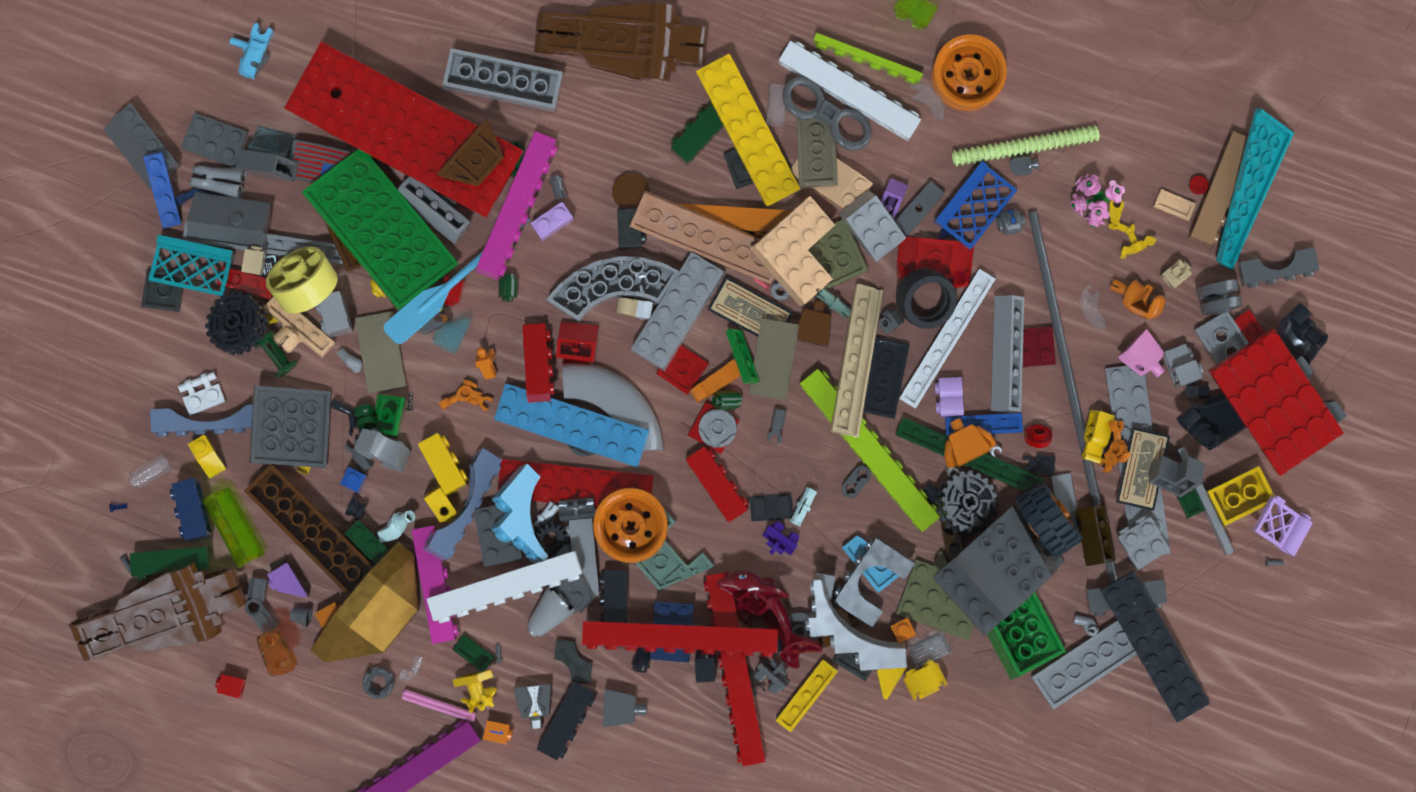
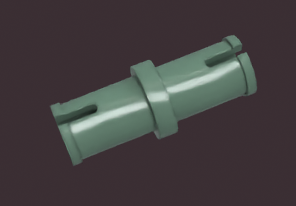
M825 287L817 291L815 296L825 302L829 309H834L843 318H847L850 315L851 308L844 304L840 297L834 296Z

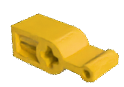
M1090 410L1084 433L1086 445L1082 453V459L1097 464L1101 463L1103 448L1107 446L1111 435L1109 421H1114V415Z

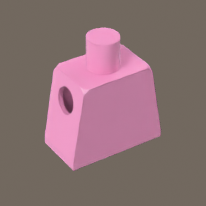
M1147 329L1139 334L1118 357L1140 376L1151 371L1158 378L1165 371L1158 363L1164 356V352Z

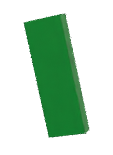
M728 329L725 332L743 383H758L759 378L742 330Z

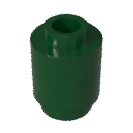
M504 274L499 279L498 297L502 298L503 302H513V299L517 298L518 279H516V274Z
M734 390L717 391L712 397V405L716 410H735L742 404L741 394Z

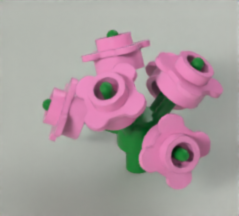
M1089 174L1085 177L1081 175L1075 183L1077 186L1075 191L1080 190L1086 196L1093 195V198L1085 200L1083 196L1077 197L1075 193L1072 195L1071 208L1081 216L1083 214L1082 211H1085L1087 204H1089L1088 208L1091 210V213L1089 212L1088 217L1084 219L1088 220V224L1091 227H1099V224L1104 225L1105 223L1102 222L1103 218L1107 219L1110 215L1107 211V202L1109 200L1116 203L1121 202V196L1125 193V188L1112 180L1105 191H1100L1101 184L1098 182L1097 175L1093 174L1090 178H1088Z

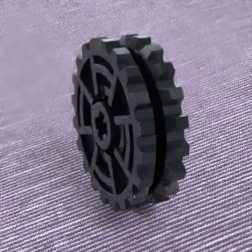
M232 291L230 295L224 294L222 300L217 299L215 301V307L211 306V314H208L206 317L208 319V323L205 324V328L208 329L206 335L211 338L209 341L213 345L215 344V347L225 353L228 352L230 355H235V353L243 355V351L249 353L251 352V347L254 346L256 348L258 341L264 339L263 332H267L268 328L265 327V324L269 323V319L265 317L268 314L267 310L263 309L264 305L258 302V299L248 293L245 294L243 291H239L238 294L235 291Z
M963 471L945 479L946 482L940 483L939 487L941 489L935 493L938 499L934 500V504L938 506L935 511L940 514L939 521L945 522L944 527L946 529L952 528V533L954 534L960 532V535L963 536L966 534L972 535L987 529V524L993 523L992 517L997 515L995 507H998V503L995 502L997 493H993L994 487L987 484L988 479L986 477L982 479L979 473L973 475L972 471H967L966 473Z

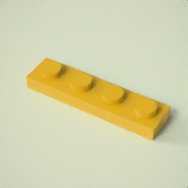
M822 660L775 721L789 732H792L838 671Z

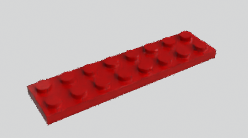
M502 459L500 463L501 469L497 492L519 466L528 464L540 476L531 497V501L549 503L551 501L554 504H559L558 501L593 498L594 508H598L608 495L621 489H640L652 495L654 475ZM627 503L625 506L626 510H632L633 505Z

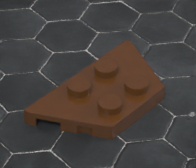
M488 119L478 127L437 173L439 177L479 187L504 159Z

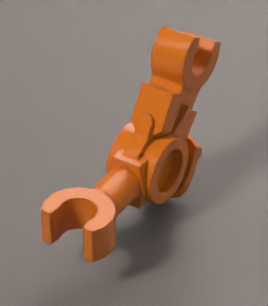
M464 380V385L459 387L455 395L438 402L442 410L458 401H463L474 406L479 404L483 411H487L488 408L483 406V402L489 401L492 403L493 400L488 396L481 397V392L474 391L471 388L477 389V385L470 380Z
M1109 421V428L1113 432L1114 441L1110 445V449L1104 454L1105 458H1102L1101 463L1098 464H1105V468L1102 470L1103 473L1111 472L1113 465H1116L1117 462H1126L1130 457L1127 445L1121 439V431L1124 429L1123 421Z

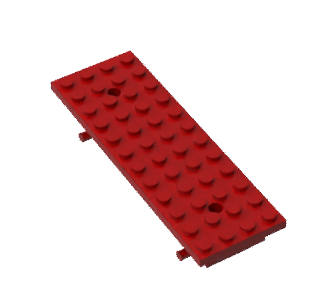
M320 42L284 107L290 113L485 218L490 213L523 153L522 149L495 135L504 159L479 187L439 177L437 173L479 126L323 42Z

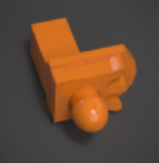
M482 347L477 348L476 368H480L485 380L496 378L497 370L493 364L495 351L492 348L489 351Z

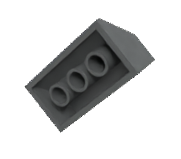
M131 103L117 113L104 128V131L149 189L152 188L143 158L144 154L163 151L169 175L180 167Z

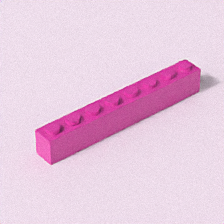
M536 131L534 132L476 267L477 273L497 281L500 276H504L507 269L505 265L507 258H512L515 250L512 248L513 244L519 241L522 231L519 230L522 224L526 225L529 214H527L529 207L533 208L536 197L534 195L536 191H540L544 182L541 180L542 176L548 173L551 166L548 162L551 157H555L558 150L556 139Z

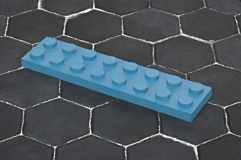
M505 383L494 418L496 421L634 467H639L650 430L554 398L546 402L528 403L526 389Z

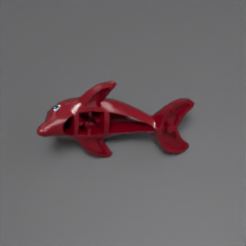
M739 570L732 572L727 578L716 582L719 588L732 594L735 598L739 618L747 626L752 625V616L754 614L772 629H778V636L783 641L781 659L789 667L794 669L800 667L798 658L801 653L823 652L822 644L817 640L793 633L787 609L781 599L789 598V594L782 589L774 587L775 580L773 578H762L753 572Z

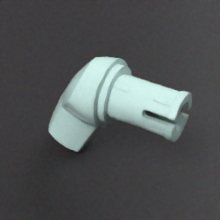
M409 510L404 513L396 512L393 514L386 527L375 532L377 539L381 543L398 539L407 527V524L415 520L414 512Z

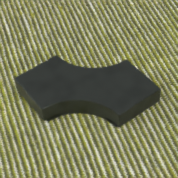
M556 640L554 659L563 662L568 667L572 681L590 682L592 663L584 661L578 655L576 642Z

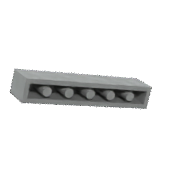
M1014 295L994 297L991 411L1003 413L1021 412L1024 297Z

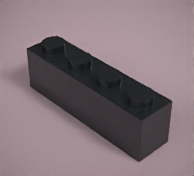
M603 570L604 575H600V586H604V594H600V606L604 605V613H600V622L628 623L627 570Z
M575 681L573 682L537 748L538 751L555 760H558L559 757L563 759L568 750L565 747L567 742L573 741L577 734V731H575L577 724L582 725L587 715L584 711L587 706L591 708L596 699L593 696L594 691Z

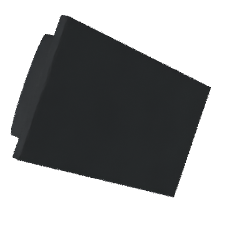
M791 493L749 497L751 522L790 519L793 516Z

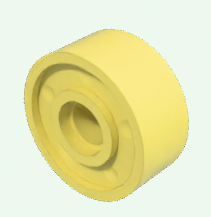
M304 247L287 254L272 267L266 279V286L285 312L301 313L324 301L335 288L338 276L319 248Z

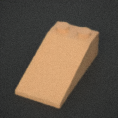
M797 159L790 170L793 176L799 180ZM837 159L838 186L811 187V189L842 211L864 192L870 190L873 183Z

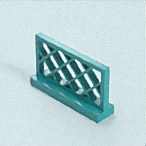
M162 235L157 236V246L149 281L223 297L231 264L235 257V253L232 250ZM161 249L169 250L172 257L162 262L159 257ZM183 253L187 254L190 261L181 266L176 257ZM201 257L206 258L209 265L200 270L195 261ZM174 259L179 268L169 273L165 264ZM220 261L226 262L225 270L218 274L213 265ZM193 263L198 272L188 277L184 268ZM163 266L168 275L161 279L154 278L156 270ZM212 267L216 276L206 281L202 272ZM181 270L186 279L180 283L175 282L172 275ZM200 274L205 283L196 287L190 280ZM219 279L222 283L220 292L212 290L209 284Z

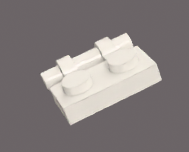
M214 371L208 374L203 373L200 375L201 377L193 380L188 379L183 384L178 385L180 393L186 390L189 392L188 396L183 397L189 416L226 402L220 385L211 386L210 381L216 379ZM204 384L206 389L195 392L194 387Z

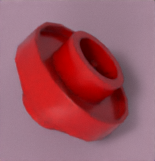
M1033 424L1025 429L1024 441L1031 447L1045 448L1052 442V432L1044 425Z

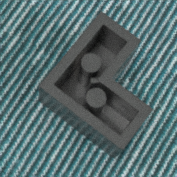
M1161 456L1152 462L1148 483L1182 497L1202 484L1205 464L1193 457H1187L1180 463H1177L1169 457Z

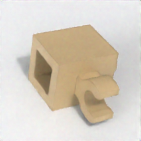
M1178 260L1160 277L1173 291L1192 275L1190 272L1191 267L1185 261Z

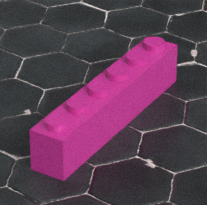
M436 526L413 529L412 535L432 644L456 640V636L459 633L457 624H453L452 617L454 616L450 617V621L441 624L439 620L433 621L427 602L428 598L451 591L450 586H446L445 579L449 578L447 567H443L442 560L423 550L431 533L437 531Z

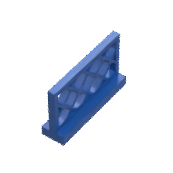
M982 161L934 223L971 250L1013 197L1017 189ZM987 173L994 177L995 185L984 186L983 178ZM1005 186L1012 191L1008 197L999 198L998 187ZM995 188L997 198L986 199L985 189ZM982 189L983 200L973 201L972 192ZM997 201V211L988 213L986 202ZM984 202L985 213L974 214L973 204ZM970 204L972 215L961 216L960 207ZM985 216L986 225L984 227H976L975 217ZM972 217L973 228L962 229L961 218ZM952 219H959L960 229L952 230L946 225ZM974 231L975 239L971 244L964 240L963 232Z

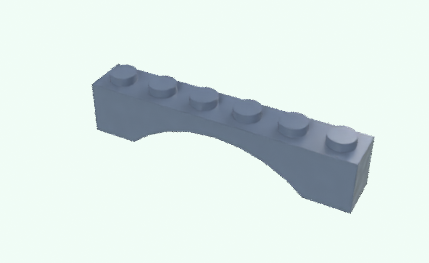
M253 404L245 405L240 411L230 417L211 422L186 419L171 409H150L151 433L156 434V437H168V433H176V436H187V432H195V435H206V431H214V434H226V430H233V433H245V429H251Z
M484 448L477 450L468 466L470 487L463 508L449 524L431 533L423 550L442 561L453 556L456 550L454 548L455 544L463 538L465 526L472 522L474 518L472 514L475 508L478 509L482 504L483 499L481 497L484 492L490 489L492 477L496 476L500 471L502 459Z

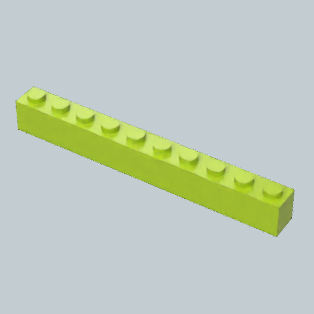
M817 369L800 383V387L828 421L832 423L838 387L836 385L832 387L828 382L830 380L829 376L824 371L820 372ZM862 418L857 438L850 435H840L922 533L939 519V513L935 511L937 507L934 504L930 506L926 501L927 495L921 489L919 491L914 486L916 482L909 474L905 475L902 472L903 466L897 459L892 460L889 456L891 454L890 450L885 445L881 446L878 443L879 437L873 430L869 431L864 426L867 423Z

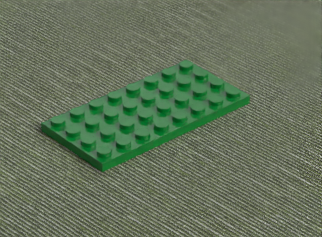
M359 149L305 188L301 193L398 311L459 264L374 160Z

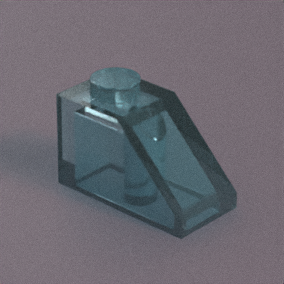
M465 318L444 325L440 330L437 329L432 338L434 340L433 344L456 355L472 320Z

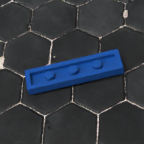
M163 151L144 154L143 158L162 228L181 225L182 221Z
M1022 413L945 417L947 437L955 433L950 423L958 418L961 419L964 427L973 424L974 426L982 427L991 434L1023 433Z

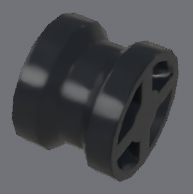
M353 498L346 509L345 515L353 516L358 521L362 518L367 504L359 503L356 498Z

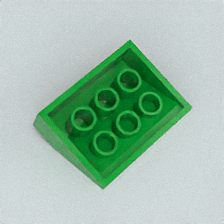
M1035 592L987 634L1010 680L1018 678L1066 652Z

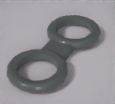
M796 77L786 83L782 92L783 103L793 116L804 120L816 117L830 127V133L834 141L847 150L858 151L865 148L870 142L872 135L871 125L862 113L848 108L840 110L827 100H824L820 87L807 78ZM804 86L813 92L816 99V105L813 110L803 111L793 104L791 100V90L793 87ZM851 117L860 123L863 129L861 141L850 142L841 136L838 129V123L841 118Z

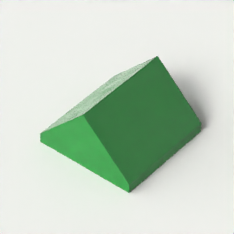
M378 394L373 413L377 424L372 428L379 430L381 434L399 438L407 400L403 397Z

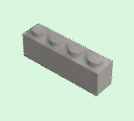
M408 177L399 186L398 191L417 214L452 243L456 244L467 232L470 221L424 184Z
M592 518L569 520V525H566V532L571 539V544H568L571 549L570 552L576 551L583 572L581 575L585 578L592 595L600 596Z

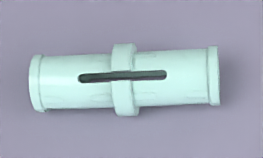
M806 487L800 502L796 504L797 508L790 520L791 523L799 527L801 526L807 511L811 510L810 505L818 492Z

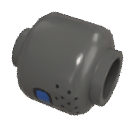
M1017 209L1001 211L999 216L996 217L997 229L1004 235L1020 233L1022 226L1025 225V217Z

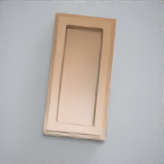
M1160 189L1153 207L1189 221L1196 203Z

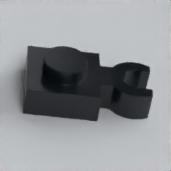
M1036 455V460L1028 456L1022 457V460L1029 462V466L1021 467V469L1025 471L1035 469V475L1054 476L1055 456Z

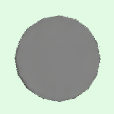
M717 409L707 412L699 423L701 439L707 445L714 448L730 444L737 432L733 416L724 410Z

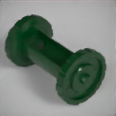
M271 331L264 335L263 340L258 341V346L255 349L262 347L279 370L276 373V377L281 378L294 369L298 362L296 360L290 362L273 340L276 333Z

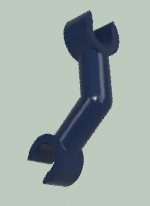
M193 188L175 199L179 205H182L193 198L195 192L217 196L219 194Z

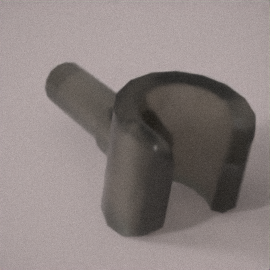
M749 669L748 672L754 685V694L757 695L755 692L757 687H762L763 692H765L764 686L754 677L753 669Z

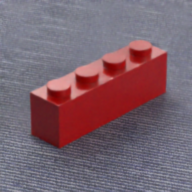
M545 323L522 325L528 403L551 401L550 394H554L553 382L550 383L549 377L553 376L552 365H549L548 359H552L551 347H547V341H551L550 330H546Z
M704 446L686 458L685 461L729 524L747 512L748 509L746 507L749 504L743 496L739 497L735 491L738 488L734 482L727 480L724 476L727 472L723 466L716 464L713 460L716 456L710 448L706 449Z

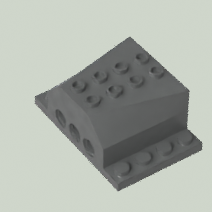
M1012 505L932 579L985 636L1052 577L1058 570V567L1065 561L1061 557H1055L1050 553L1032 531L1025 517Z

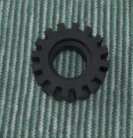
M544 520V524L539 522L540 526L534 527V534L548 557H551V554L554 556L565 545V542L568 543V535L560 523L551 520V522ZM548 532H554L556 540L550 545L544 544V535Z

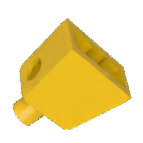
M440 485L423 495L440 523L445 521L446 524H449L455 518L457 511L449 498L444 494ZM446 507L448 511L446 513H442L440 511V508Z

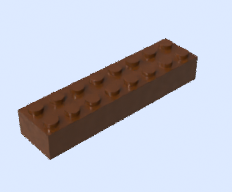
M269 465L244 490L348 597L374 567L274 465Z

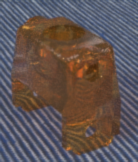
M274 629L257 636L256 641L262 659L271 677H275L277 674L281 676L295 669V666L298 664L282 630Z

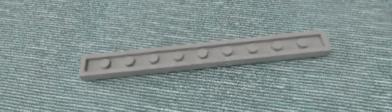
M185 222L182 240L242 251L251 247V245L188 236L187 222ZM267 234L264 247H262V251H267L266 254L286 256L304 247H317L323 252L330 263L343 265L333 243Z

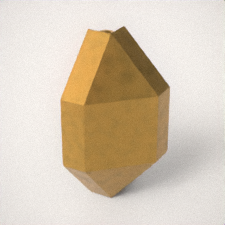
M398 542L371 569L342 604L310 651L325 663L385 653L419 611L415 555Z

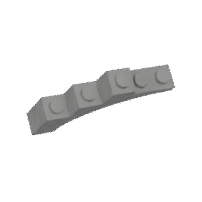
M814 575L813 581H810L811 593H815V600H812V612H809V619H805L806 631L810 630V637L834 635L830 636L831 647H835V654L858 652L855 653L856 664H860V671L907 667L905 643L873 639L849 626L837 614L829 602L824 589L822 575Z

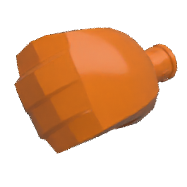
M1117 279L1112 282L1114 286L1111 285L1110 290L1124 296L1123 305L1132 314L1152 320L1163 313L1166 303L1163 295L1155 297L1151 305L1148 303L1149 296L1155 289L1152 284L1143 286L1137 280H1134L1130 286Z

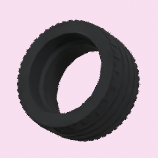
M919 268L909 272L899 283L895 296L897 307L902 316L914 326L922 329H933L946 323L953 315L957 305V294L952 283L943 274L930 268ZM930 282L939 284L942 293L937 306L925 314L913 313L911 300L916 290Z

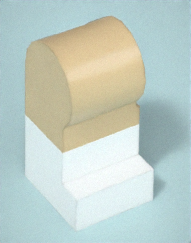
M618 298L616 313L649 321L652 315L653 302Z

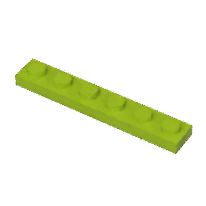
M819 33L815 35L813 43L821 50L826 51L829 49L834 51V54L839 57L848 56L855 63L862 64L863 62L869 64V67L873 70L880 71L882 69L887 71L889 76L905 78L904 81L910 84L920 83L923 73Z

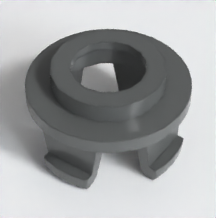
M383 667L370 669L365 673L362 680L364 691L374 699L387 697L391 694L395 685L392 673ZM376 676H382L386 680V686L382 690H376L372 686V680Z

